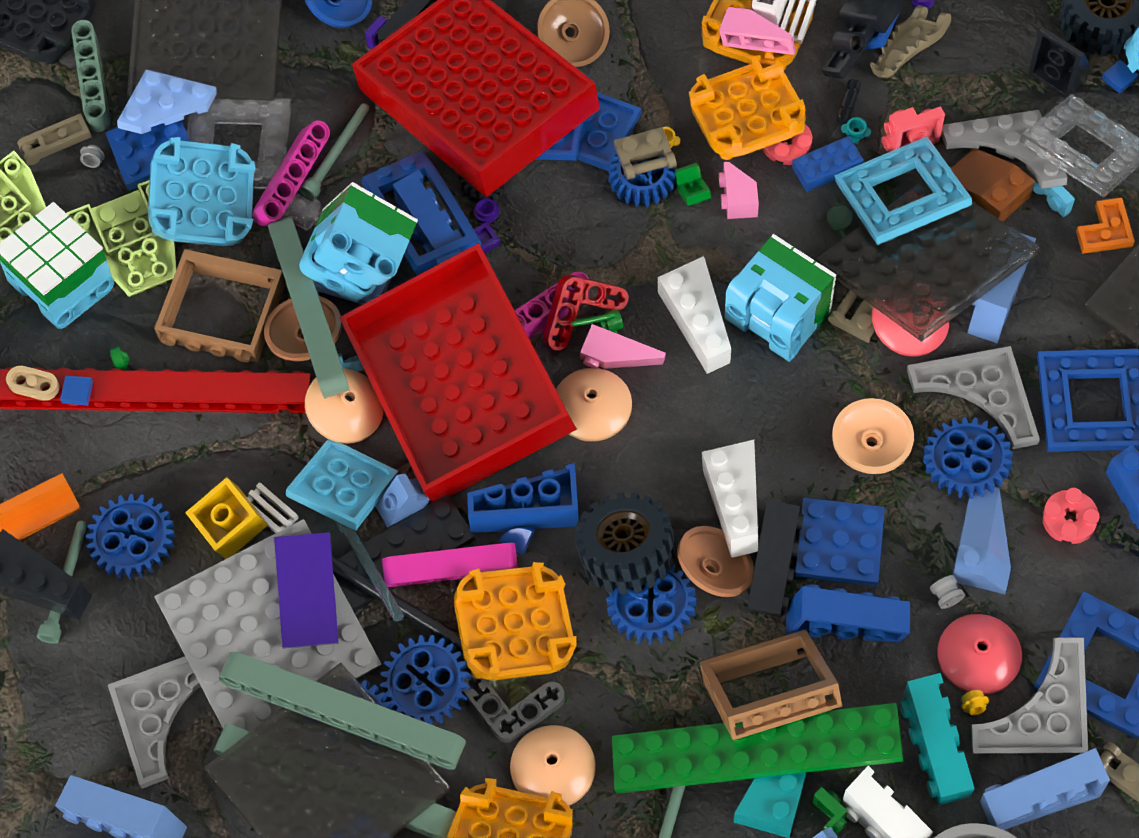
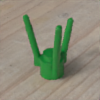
M617 309L600 315L575 319L572 322V326L597 322L598 327L618 334L617 330L623 329V321ZM559 323L556 324L557 327H564V325Z

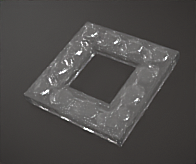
M1072 94L1022 133L1019 142L1103 197L1139 167V137ZM1077 125L1115 151L1098 165L1090 160L1088 156L1079 153L1070 147L1068 143L1060 140V138Z
M215 97L207 112L201 114L193 112L189 114L187 134L191 142L213 144L215 124L262 125L258 162H254L256 170L254 172L253 188L266 189L286 155L291 101L290 99Z

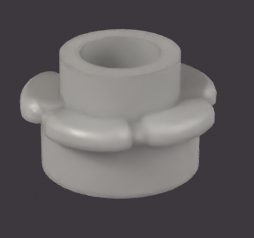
M96 145L84 146L80 150L81 162L90 168L98 167L105 158L103 151Z

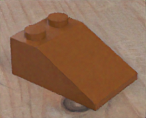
M974 148L951 168L971 196V207L995 227L999 226L1031 197L1035 183L1034 179L1015 164Z

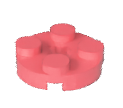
M805 124L803 133L791 137L792 144L788 145L787 142H778L762 149L770 160L774 162L778 160L783 162V165H792L793 159L809 153L813 138L811 130Z
M1070 488L1069 490H1062L1053 494L1047 500L1043 511V525L1048 534L1055 540L1060 542L1064 540L1071 542V544H1078L1090 538L1100 518L1093 500L1077 488ZM1069 511L1075 513V519L1077 521L1073 522V520L1071 519L1066 520L1064 518L1066 516V512Z

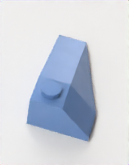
M994 487L993 493L984 489V497H981L978 492H974L973 499L969 497L952 575L955 576L959 584L1005 594L1011 564L1000 489Z

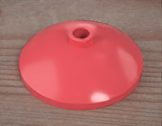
M912 281L892 284L880 293L873 306L872 322L877 336L889 349L898 354L910 357L929 354L937 349L947 336L949 329L947 308L939 295L923 284ZM913 309H916L920 315H915Z
M970 614L956 619L946 627L938 643L937 658L942 673L955 687L964 692L981 690L984 695H989L1005 689L1016 678L1022 663V649L1016 634L1003 621L989 615ZM983 644L987 650L981 651L977 645Z

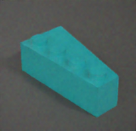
M941 673L908 681L903 699L900 702L902 715L904 718L909 719L911 728H909L910 739L913 745H918L920 754H918L920 768L922 771L927 772L930 780L927 781L931 798H936L938 806L969 798L975 789L965 754L962 750L957 751V747L960 746L957 727L954 724H949V709L951 707L948 697L942 698L939 686L943 683Z
M807 772L755 778L735 811L734 823L790 838Z

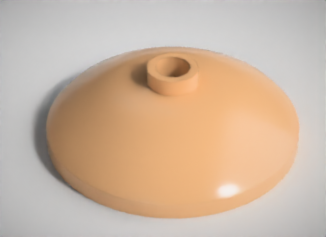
M343 368L350 390L326 399L323 397L316 377L307 390L305 410L310 423L322 436L334 442L350 444L363 441L376 431L381 423L384 409L368 377L358 371ZM345 396H350L353 401L346 400Z
M600 368L581 369L565 377L556 388L577 430L569 435L583 441L608 439L621 431L630 418L632 410L630 391L624 381L610 371ZM589 394L596 395V397L593 399H590L587 396Z
M870 398L855 401L839 413L833 426L832 441L838 456L848 466L863 473L880 474L894 470L908 458L913 447L914 431L909 418L899 407L885 400ZM872 441L876 445L872 447L869 446L867 442Z
M558 725L539 727L526 734L516 745L510 762L512 781L516 790L544 797H549L551 791L562 794V800L570 806L579 801L590 789L595 776V757L588 742L576 731ZM550 757H554L557 759V762L550 765L547 763V760Z

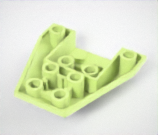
M15 151L0 161V242L46 208L31 169Z
M150 180L138 184L139 190L92 209L90 204L66 213L103 247L112 278L128 297L171 281L176 273L174 241L154 235L149 224L148 200Z

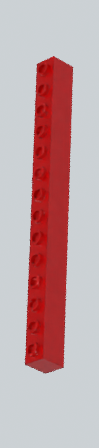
M14 367L0 369V409L280 413V410H289L290 413L306 414L305 397L312 383L310 373L294 371L292 373H279L277 371L254 373L248 370L240 372H226L224 370H215L213 372H201L199 370L175 372L170 369L161 371H148L146 369L123 371L116 368L109 371H97L92 368H85L83 370H70L68 368L45 370L35 367L34 369L52 373L60 386L59 392L54 398L44 401L12 392L6 382V376ZM65 376L92 378L93 386L89 405L64 404L61 402L60 398ZM21 380L18 384L21 385L25 383L26 380ZM50 386L44 387L42 391L48 390Z

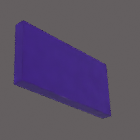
M330 532L274 537L282 649L339 644Z

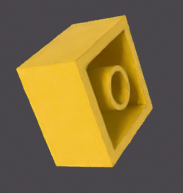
M228 477L185 512L212 548L225 559L233 556L269 525L242 490Z

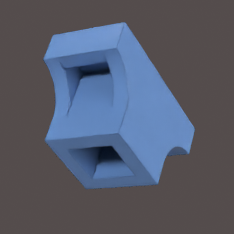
M405 473L396 475L376 505V508L387 528H390L423 509L430 499L424 493L418 479H408Z

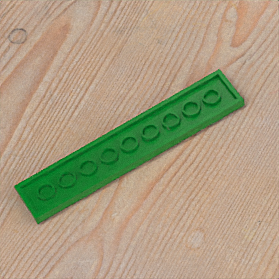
M896 703L826 711L736 740H732L724 723L612 736L614 790L616 793L904 762ZM742 722L736 723L735 728L742 727Z

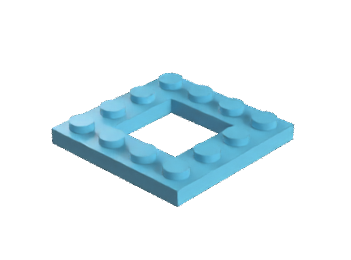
M927 136L834 175L837 185L877 245L972 205L971 196ZM916 168L933 193L889 212L873 189V186Z

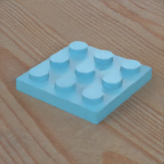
M328 439L288 486L286 497L356 531L380 501L396 475H398V471L342 443Z

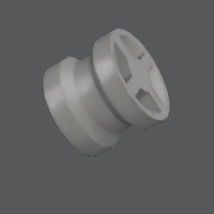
M954 575L946 576L930 587L932 594L937 595L939 599L938 604L941 609L949 608L965 597L963 590L958 589L956 585L957 580Z

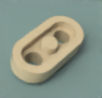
M16 366L6 376L9 388L16 394L46 401L54 398L59 392V383L56 377L49 372L26 366ZM21 380H26L25 383L18 384ZM50 386L48 390L42 391L44 387Z

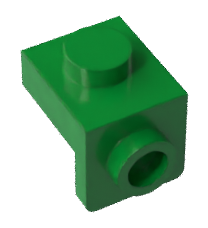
M697 163L674 171L677 191L687 206L700 204L705 200L711 199L710 189L701 178L700 167Z
M821 787L814 794L813 804L831 819L824 826L823 830L831 827L837 835L847 824L845 819L848 810L841 805V799L833 791L829 790L827 792Z

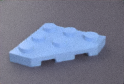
M146 69L117 120L118 128L143 134L151 131L153 126L162 123L166 126L184 120L185 115L193 112L198 114L207 112L217 94L216 87Z

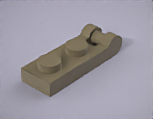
M80 113L19 139L17 145L20 151L24 152L23 157L26 164L34 165L41 158L91 138V134ZM40 144L39 147L33 149L35 145Z
M1107 742L1102 748L1103 753L1100 759L1110 782L1139 802V764L1121 752L1120 748L1114 743ZM1112 760L1119 764L1116 770L1109 765Z

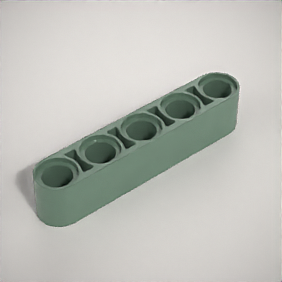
M80 20L73 24L71 32L83 112L90 129L94 132H103L109 128L111 120L99 42L92 23L87 20Z

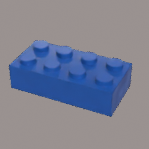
M848 136L793 159L792 169L805 191L808 192L834 181V175L860 165L864 160Z

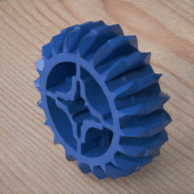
M617 155L613 156L612 164L608 168V180L613 193L617 192L619 200L625 198L627 205L634 201L636 207L640 203H645L648 208L651 201L658 204L659 198L666 200L668 193H672L673 185L676 183L674 173L676 167H663L635 175V178L627 180L625 174L623 175L624 171ZM661 155V156H657V157H654V158L646 159V160H643V161H639V162H636V163H632V165H636V164H639V163H643V162H647V161H650V160L658 159V158H661V157H664V156ZM662 174L661 178L653 184L652 181Z

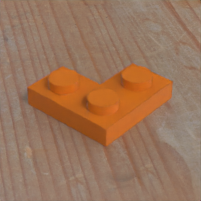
M1122 198L1097 201L1095 208L1100 223L1078 226L1076 230L1082 254L1133 247L1135 242Z

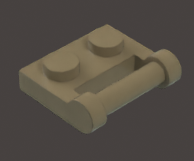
M663 127L614 140V147L627 180L633 179L635 175L663 167L673 168L677 166L674 153L671 151ZM661 155L664 156V157H661V158H658V159H654V160H650V161H647V162H643V163H639V164H636V165H632V163H636V162L643 161V160H646V159L654 158V157L661 156Z
M855 277L850 283V290L837 310L832 311L828 320L834 326L869 343L876 333L872 322V310L881 291L867 285L864 280ZM859 294L864 296L865 299L852 319H846L844 316Z

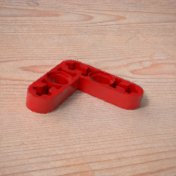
M574 275L563 276L557 284L544 329V343L554 350L564 349L569 343L573 330L572 322L576 319L580 303L611 310H621L628 303L629 296L627 291L617 285ZM567 285H575L574 290H566ZM597 286V296L594 299H589V289ZM606 293L614 296L619 295V299L613 301L606 297ZM563 297L571 299V303L563 300ZM567 306L569 309L567 317L559 319V309ZM557 322L561 325H564V327H557L555 326V324ZM559 334L560 339L553 341V335L557 336Z

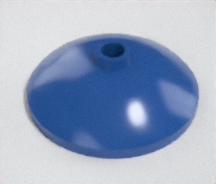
M305 0L310 11L318 19L338 28H349L359 24L368 15L372 6V0H333L334 2L331 0Z

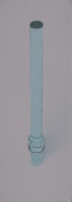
M335 521L339 531L344 533L393 620L395 622L402 620L404 614L356 531Z

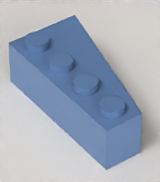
M1007 228L1003 238L997 237L993 252L996 255L990 254L985 268L989 272L983 271L978 285L982 289L981 291L975 290L971 304L975 305V309L967 332L968 334L998 343L1003 325H1005L1009 310L1029 262L1036 238Z
M1096 748L1030 775L1019 776L1003 786L1001 784L990 786L985 789L980 803L989 825L1005 830L1099 798L1110 779Z
M70 775L55 805L64 813L62 817L74 824H78L79 821L83 822L87 827L95 831L101 832L103 830L116 838H182L187 829V826L163 805Z

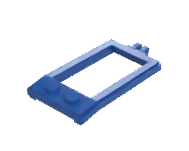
M422 151L405 157L389 166L382 167L375 172L363 176V179H361L364 189L385 200L382 194L393 190L394 183L419 170L423 176H427L464 236L421 256L417 254L409 240L404 255L416 275L422 274L478 243L482 246L479 237L426 153Z

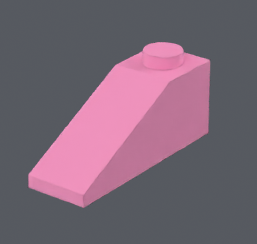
M727 8L719 30L723 46L795 54L796 50L791 34L753 10Z
M592 324L581 349L580 359L588 367L598 369L599 366L608 369L661 365L665 361L666 353Z

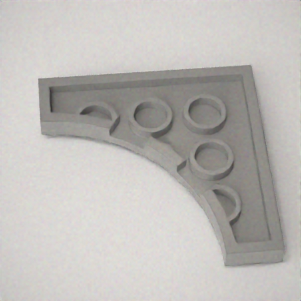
M1039 110L944 124L942 127L941 137L946 149H979L980 146L994 148L998 154L1012 160L1017 158L1025 163L1026 169L1035 177L1041 189L1067 185L1068 177Z
M1011 346L907 366V373L913 393H947L976 404L991 415L1000 425L1012 449L1039 444L1040 439Z
M1053 638L1051 663L1045 679L1037 692L1014 713L993 722L971 725V753H1084L1088 751L1084 638Z
M185 656L108 684L141 788L169 779L165 753L171 724L184 702L201 687Z

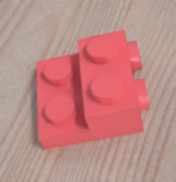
M940 106L935 109H926L918 115L913 107L894 112L890 115L889 122L884 123L887 135L882 137V144L885 150L891 152L926 136L932 144L938 143L945 117L944 111Z

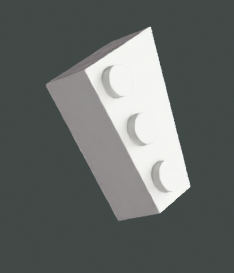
M869 766L845 790L842 806L848 810L846 817L854 823L858 821L865 827V832L870 838H931L933 831L907 805L903 807L891 797L894 791L888 785L883 789L871 777L874 771Z

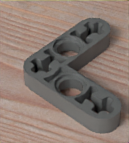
M471 672L469 673L471 678L464 680V683L469 685L471 681L475 684L480 682L478 684L479 690L483 695L479 699L474 689L462 691L497 739L504 743H511L558 710L565 701L563 687L559 683L548 682L509 709L487 680L475 678ZM548 691H551L552 693L558 692L557 700L554 701L552 698L548 699L546 702H544V707L546 709L542 710L540 703L536 699L539 698L540 702L542 703L548 698ZM485 702H496L498 704L497 711L493 714L485 713L482 709ZM526 706H534L538 713L534 718L527 719L522 715V710ZM516 714L523 726H520L519 722L512 726V733L509 734L506 731L501 733L502 724L512 725L515 722L514 715Z

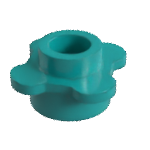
M859 117L851 118L847 124L841 126V132L849 136L854 144H857L860 139L868 138L871 135V129L867 128L866 122Z

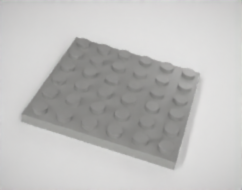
M304 519L154 596L223 729L225 724H230L256 733L294 713L292 710L233 689L220 682L218 678L230 652L247 655L329 687L331 682L340 687L341 679H344L348 684L353 678L357 679L382 665L334 574L339 644L282 649L274 537L312 534Z

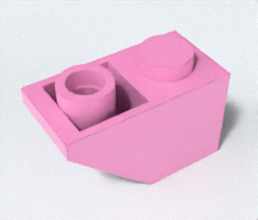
M724 162L723 172H719V187H724L725 194H721V208L726 209L727 219L758 217L757 182L730 162Z

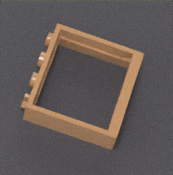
M184 249L154 328L159 341L168 346L180 345L185 346L191 351L203 350L218 357H224L225 355L234 357L241 362L252 361L258 363L266 341L264 336L266 320L278 306L286 284L283 272L279 269ZM193 272L270 289L251 345L172 328Z
M806 630L700 662L704 685L732 740L842 707L838 682ZM797 649H804L803 651L797 652ZM804 657L808 658L821 680L814 684L736 708H732L720 685L722 682ZM829 695L831 699L825 700V696ZM742 722V727L735 728L736 723Z

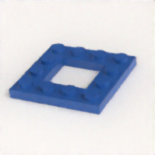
M1139 349L1038 351L1037 365L1047 452L1125 450L1131 445L1136 450H1139ZM1119 378L1124 421L1073 422L1068 379Z
M1083 591L1059 638H1084L1085 652L1094 632L1097 631L1139 653V619ZM1052 652L1034 685L1037 689L1041 686L1048 672ZM1139 673L1126 699L1085 679L1087 714L1138 740Z

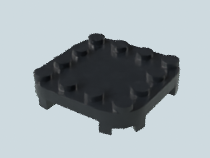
M0 0V47L33 61L46 62L50 65L55 64L73 43L71 32L73 24L80 20L88 21L96 6V0Z

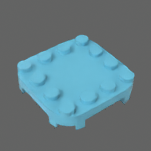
M175 137L162 143L155 150L150 164L148 219L154 235L175 242L214 246H233L243 241L253 223V179L256 169L254 161L240 148V145L231 143L230 146L180 141V137Z

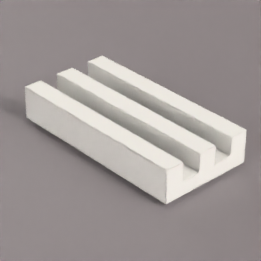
M789 0L780 27L785 31L796 0ZM800 0L789 31L794 42L802 44L817 0ZM805 1L810 2L799 35L795 36L794 33Z
M260 482L256 485L254 491L251 490L248 493L249 496L247 498L251 503L255 500L283 524L281 527L277 526L254 506L269 524L267 527L274 533L293 525L299 519L293 510ZM259 495H264L277 508H279L284 514H286L289 517V519L287 520L286 518H284L278 511H276Z

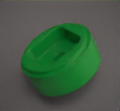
M120 346L111 348L109 351L114 367L128 371V354L122 351Z

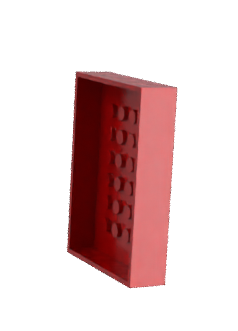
M437 0L352 64L360 90L485 197L493 193L600 109L595 82L491 0Z
M479 243L339 317L424 493L432 503L448 495L451 497L577 430Z

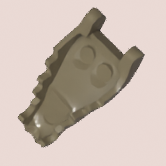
M918 5L905 22L896 25L895 31H891V38L887 40L884 47H881L882 55L879 56L877 63H870L873 74L880 78L892 77L909 59L943 37L950 25L951 14L940 13L935 23L925 20L928 9Z

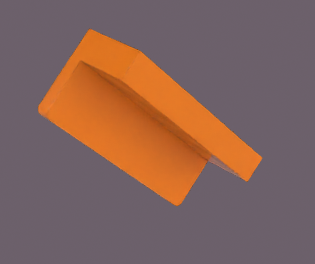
M63 473L1 503L0 532L4 529L18 540H22L79 511L81 508Z

